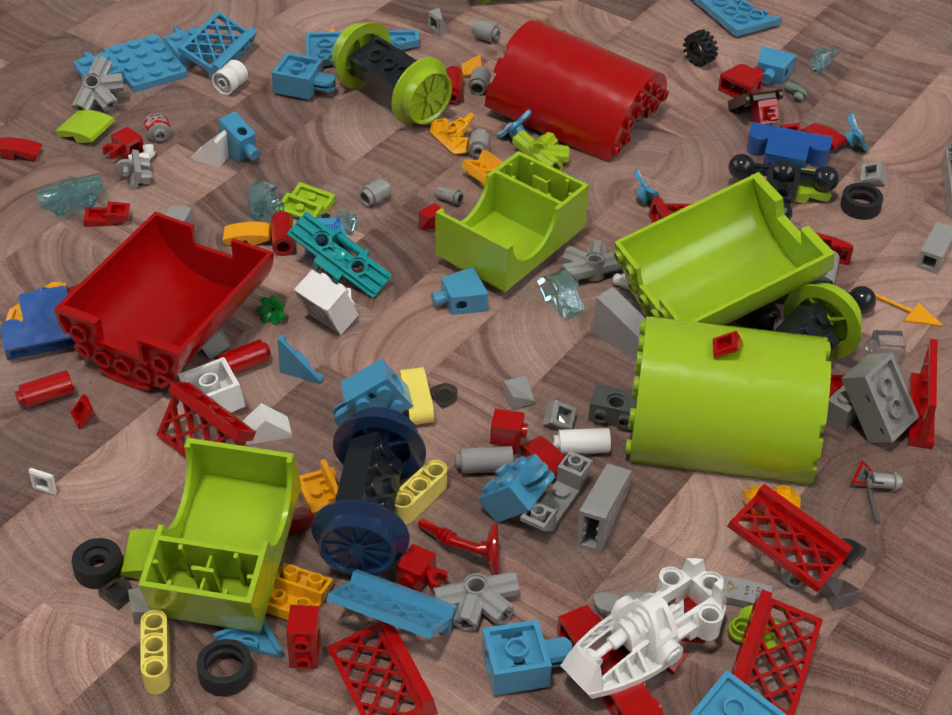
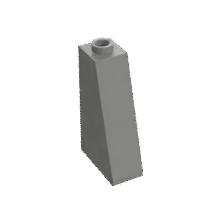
M611 287L596 297L593 333L636 361L641 320H646V318L616 289Z
M607 463L579 511L577 547L602 553L630 488L632 470Z

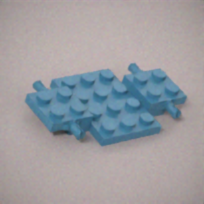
M179 26L177 28L174 27V33L164 36V42L158 35H149L146 38L130 40L124 44L112 45L109 48H105L104 52L95 56L90 51H85L83 58L73 61V66L83 79L84 75L89 72L95 58L105 57L113 64L109 74L122 73L123 84H127L133 93L188 78V72L185 67L196 63L180 54L178 49L199 27L190 28L186 31H182ZM197 39L198 43H206L205 39ZM187 48L188 51L196 53L195 48ZM200 49L201 53H209L208 49Z

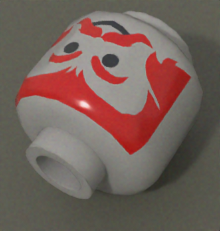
M152 113L143 121L144 132L147 139L151 142L165 141L171 136L172 128L167 117L163 114Z

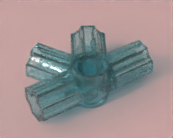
M100 173L81 178L69 176L62 178L58 184L36 189L41 208L49 207V210L54 212L56 216H63L72 204H79L90 209L95 206V202L98 199L97 194L105 192Z

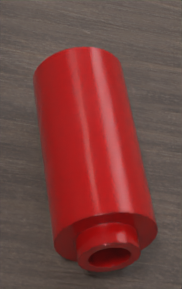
M450 66L446 68L447 75L452 82V94L449 104H456L462 99L463 71L458 66Z
M276 212L271 217L272 250L279 256H287L294 251V240L287 235L288 231L293 227V218L288 212Z
M259 339L217 355L215 360L224 357L235 375L268 362L271 350L266 342L263 343Z
M67 370L18 385L19 390L15 391L19 406L24 404L26 409L75 393Z

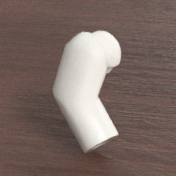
M143 145L144 152L139 153V156L152 159L156 153L154 145ZM132 154L128 155V159L131 160V161H132Z

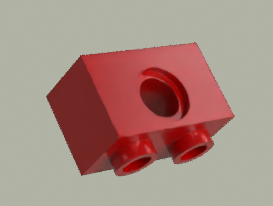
M290 605L286 631L289 668L301 670L318 669L322 642L319 606Z

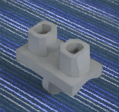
M132 149V161L122 159L116 164V171L119 175L129 176L131 189H137L138 184L149 185L152 178V172L149 170L150 159L140 157L139 150Z

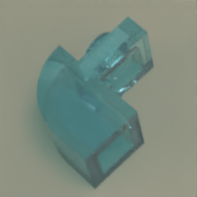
M260 179L249 188V213L256 221L262 217L271 220L273 214L284 211V202L278 200L277 186Z
M561 270L538 280L545 300L554 299L561 318L584 310L576 290L579 284L568 270Z

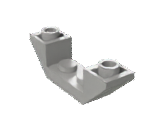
M569 451L558 466L557 481L540 503L536 501L529 511L521 515L520 521L542 531H555L579 498L593 460Z

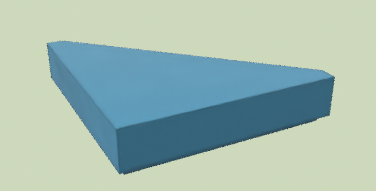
M280 335L277 340L280 373L321 384L324 379L323 374L316 373L309 366V360L298 349L295 351L287 343L285 335Z
M265 619L260 633L226 628L213 634L215 641L234 639L243 643L252 652L276 658L284 657L283 649Z

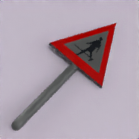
M861 460L850 485L866 487L875 522L878 523L880 522V517L872 488H869L867 485V477L873 478L868 476L872 470Z

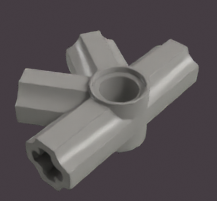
M102 56L96 57L89 72L84 75L82 79L83 84L72 104V108L76 111L91 110L96 102L104 112H110L118 104V100L112 92L124 91L122 73L109 74L113 64L107 58Z
M594 240L588 245L587 252L569 246L565 249L562 256V263H564L560 266L562 280L565 284L583 279L600 281L604 278L605 274L622 270L621 265L617 263L614 257V252L616 251L607 253L608 247L602 240Z
M511 571L487 577L483 574L473 573L468 575L464 582L433 588L435 598L458 606L453 618V625L457 626L460 631L470 633L473 630H477L482 613L496 625H504L514 612V606L505 598L520 595L516 573Z

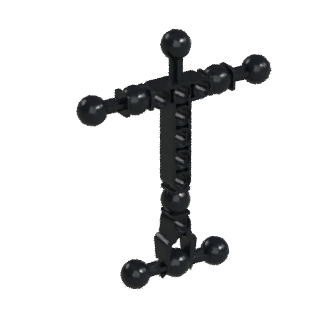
M746 154L733 156L728 164L730 175L738 180H743L757 172L762 176H767L766 180L783 197L784 215L789 220L793 216L790 202L796 200L800 181L813 183L816 189L822 192L832 191L839 183L838 172L835 168L828 165L821 166L816 171L803 170L800 166L796 167L788 160H779L774 164L771 162L768 164L754 163L753 159ZM818 279V280H816V281H814V282H811V283H809V284H817V283H825V282L822 281V280H820V279ZM858 286L847 292L858 304L861 314L871 312L876 305V295L871 288ZM789 294L753 311V325L759 330L772 331L776 329L781 322V313L775 306V303L784 304Z

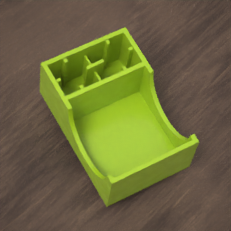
M518 151L486 175L485 186L478 203L462 221L445 214V209L443 208L436 211L435 255L454 264L460 270L474 267L480 279L488 282L491 287L506 292L585 228L589 185Z
M187 438L184 446L186 453V478L180 507L174 521L167 529L164 525L158 524L138 586L149 611L161 610L166 614L167 618L260 633L301 490L294 453Z

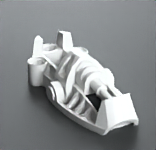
M686 558L681 570L676 567L663 568L659 573L656 593H645L635 600L629 595L622 597L620 600L618 599L613 605L611 615L585 634L575 644L560 666L591 699L626 690L654 677L681 658L683 647L678 642L683 638L687 637L691 641L699 637L702 640L712 641L719 636L727 606L724 578L716 572H707L704 559ZM689 597L698 606L684 613L681 610V605L678 603ZM624 645L631 653L602 676L600 665L603 659L601 657L611 649L616 650Z

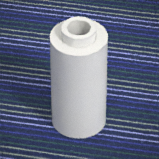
M609 428L558 430V434L553 435V445L563 455H567L569 451L577 454L610 453Z

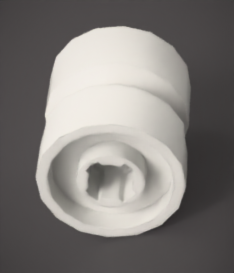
M230 60L222 69H219L212 75V84L220 94L229 95L247 80L248 72L240 61Z

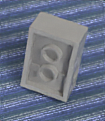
M892 352L868 354L841 378L869 443L893 442L919 417Z

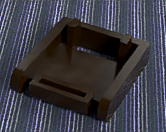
M777 89L742 94L728 101L729 111L737 110L738 113H741L743 109L752 108L751 101L777 98V101L783 99V90Z

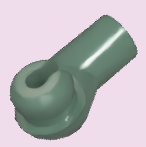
M790 81L785 84L784 90L793 93L796 101L801 102L807 96L806 90L800 85Z

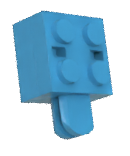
M286 52L272 71L273 93L310 100L315 91L330 93L336 88L335 76L323 72V59Z
M382 358L340 382L344 401L333 407V415L336 425L340 427L345 421L351 419L354 414L366 408L383 407L402 413L413 407L408 385Z
M536 454L526 458L521 456L512 464L504 463L496 470L497 476L483 486L484 492L477 500L498 523L529 511L555 478L554 473L548 469L545 462L543 463Z
M539 620L482 628L481 650L493 696L550 687L551 669L561 667L560 665L572 650L571 642L566 637L544 640Z

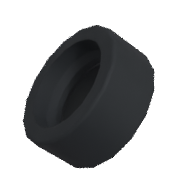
M866 183L850 184L843 190L841 209L845 214L855 219H872L878 216L881 211L883 194L875 186ZM853 199H862L870 203H860Z
M221 639L213 641L205 646L198 655L196 665L200 685L207 692L215 696L237 694L245 689L252 680L253 663L250 650L237 640ZM234 658L242 663L241 669L231 676L216 677L208 672L209 666L219 659Z

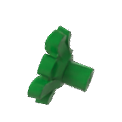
M271 295L270 299L268 297L260 299L264 306H259L258 312L260 314L264 313L261 318L263 323L271 320L272 325H277L280 320L285 318L286 313L283 311L285 303L278 302L279 297L277 295Z

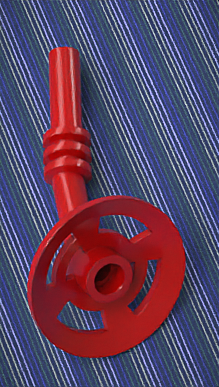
M424 518L418 521L420 529L435 536L436 540L443 545L456 547L481 555V557H487L493 574H499V534L497 521L493 522L490 527L487 541H481V544L460 538L448 528H440Z

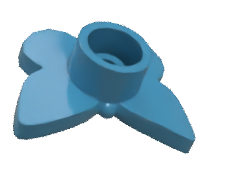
M527 110L518 121L509 122L503 128L504 130L496 134L497 137L502 138L508 133L513 139L519 131H526L522 123L531 116V111Z
M851 113L848 115V121L852 130L846 132L845 135L852 147L860 144L863 150L868 152L870 149L865 144V139L861 129L858 127L854 114Z
M636 169L634 175L641 184V187L635 192L642 201L647 204L654 197H660L659 193L649 187L640 171Z

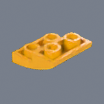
M283 563L278 569L266 613L288 620L290 605L319 606L320 610L333 585V579L295 565Z

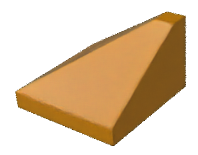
M480 55L461 64L463 77H471L472 71L475 68L482 67Z

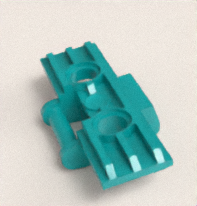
M307 211L287 233L290 238L316 256L311 268L315 271H318L320 267L333 276L332 282L336 285L344 277L373 299L392 277L391 273L368 257L371 252L370 250L360 247L344 235L339 227L335 231L331 230ZM323 236L327 240V245L319 246L316 244L315 239ZM335 241H339L358 256H352L345 249L337 245ZM360 266L364 267V270L360 273H356L352 270L353 268H359Z

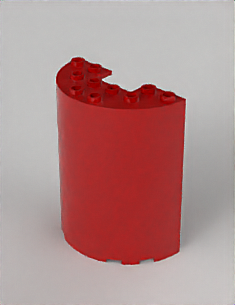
M530 20L514 33L506 44L508 49L504 57H499L493 70L496 75L492 84H489L487 88L484 107L515 121H518L527 110H530L531 116L522 124L544 134L547 132L553 133L559 141L610 163L614 157L619 156L623 146L629 144L632 136L630 129L634 121L641 118L644 110V117L648 119L653 112L655 113L658 110L660 103L666 101L669 91H667V79L663 73L542 21Z
M154 212L54 308L55 315L63 333H69L76 343L74 348L85 360L90 358L100 366L98 371L131 388L151 390L153 387H159L161 389L169 385L268 277L273 266L274 252L233 238L231 240L232 255L196 243L193 224Z

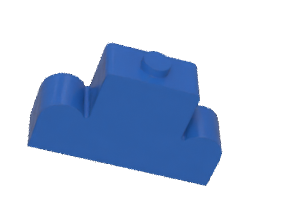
M752 122L747 142V152L754 156L764 155L763 164H768L769 162L774 164L779 160H788L796 167L805 168L806 163L814 167L826 166L833 137Z
M65 286L42 287L33 292L23 293L18 296L23 322L17 319H10L1 326V337L7 360L73 347L76 344L69 333H63L54 308L68 295Z

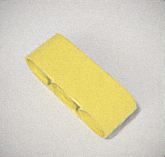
M424 367L399 370V377L408 385L413 407L406 410L407 417L415 425L434 423V408Z
M431 460L399 488L394 513L403 520L405 525L414 521L446 490L447 465L440 460Z
M150 610L144 613L141 618V673L145 690L150 694L156 695L165 692L170 687V634L166 614L161 610Z

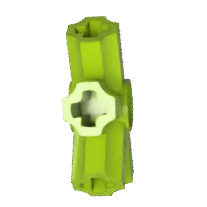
M522 130L513 137L512 143L521 152L559 171L562 170L563 164L567 165L569 161V146L558 145V139H556L553 133L547 132L538 140H535Z

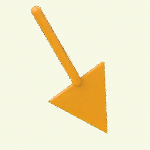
M875 293L877 299L909 312L904 322L943 327L919 302L914 309H911Z

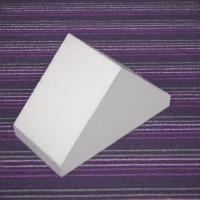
M225 130L220 132L201 146L191 158L194 161L219 168L229 158L227 132Z
M262 403L242 421L256 431L253 441H247L245 445L292 438L288 417Z

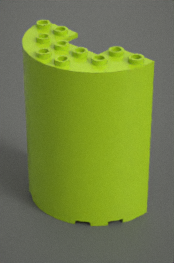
M759 172L614 242L616 248L614 257L617 263L621 265L631 293L634 294L642 309L641 314L645 318L649 316L717 325H727L791 293L800 286L807 285L828 275V272L833 269L835 262V253L809 225L799 231L784 215L783 197Z
M646 316V320H641L635 367V374L639 375V377H634L632 399H637L636 408L630 409L628 430H633L632 439H627L625 454H630L629 462L812 485L817 473V467H814V464L817 465L823 447V438L819 437L824 432L829 405L831 361L826 360L830 358L831 346L828 338ZM737 330L743 340L741 349L715 359L713 356V338Z

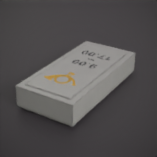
M720 574L724 578L727 604L746 607L754 604L756 597L762 589L772 593V585Z

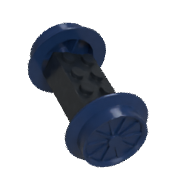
M372 407L357 412L336 430L333 439V449L336 457L343 465L335 502L324 506L316 513L311 526L312 535L318 545V551L322 559L333 569L351 576L355 570H360L374 576L382 574L390 569L393 563L400 559L407 551L410 541L408 528L403 520L394 513L399 482L413 476L422 468L426 459L424 441L419 435L415 424L407 416L393 409Z

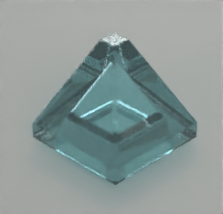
M338 210L336 218L342 220L345 233L353 235L359 215Z

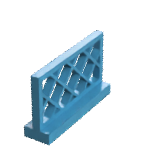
M217 11L179 47L178 52L210 72L209 78L211 79L212 75L219 69H222L230 60H238L253 44L258 30L253 27L247 30ZM216 20H221L225 25L217 24ZM207 29L215 30L216 34L207 33ZM219 30H227L228 34H220ZM232 31H238L241 35H233ZM197 39H205L206 43H198ZM210 39H218L219 44L211 43ZM223 40H231L232 44H224ZM187 48H195L196 53L188 51ZM200 49H208L209 53H201ZM213 49H221L222 54L214 53ZM203 59H211L212 64H208Z
M360 570L353 571L351 581L329 592L327 601L428 639H432L440 632L444 634L451 632L453 618L458 607L457 605Z

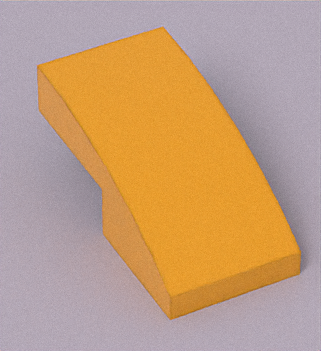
M241 222L227 225L224 227L223 242L226 246H229L233 238L240 241L247 240L251 245L269 241L271 237V224L265 222Z

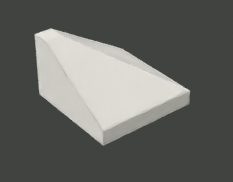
M33 468L28 470L33 489L52 495L57 494L52 474Z

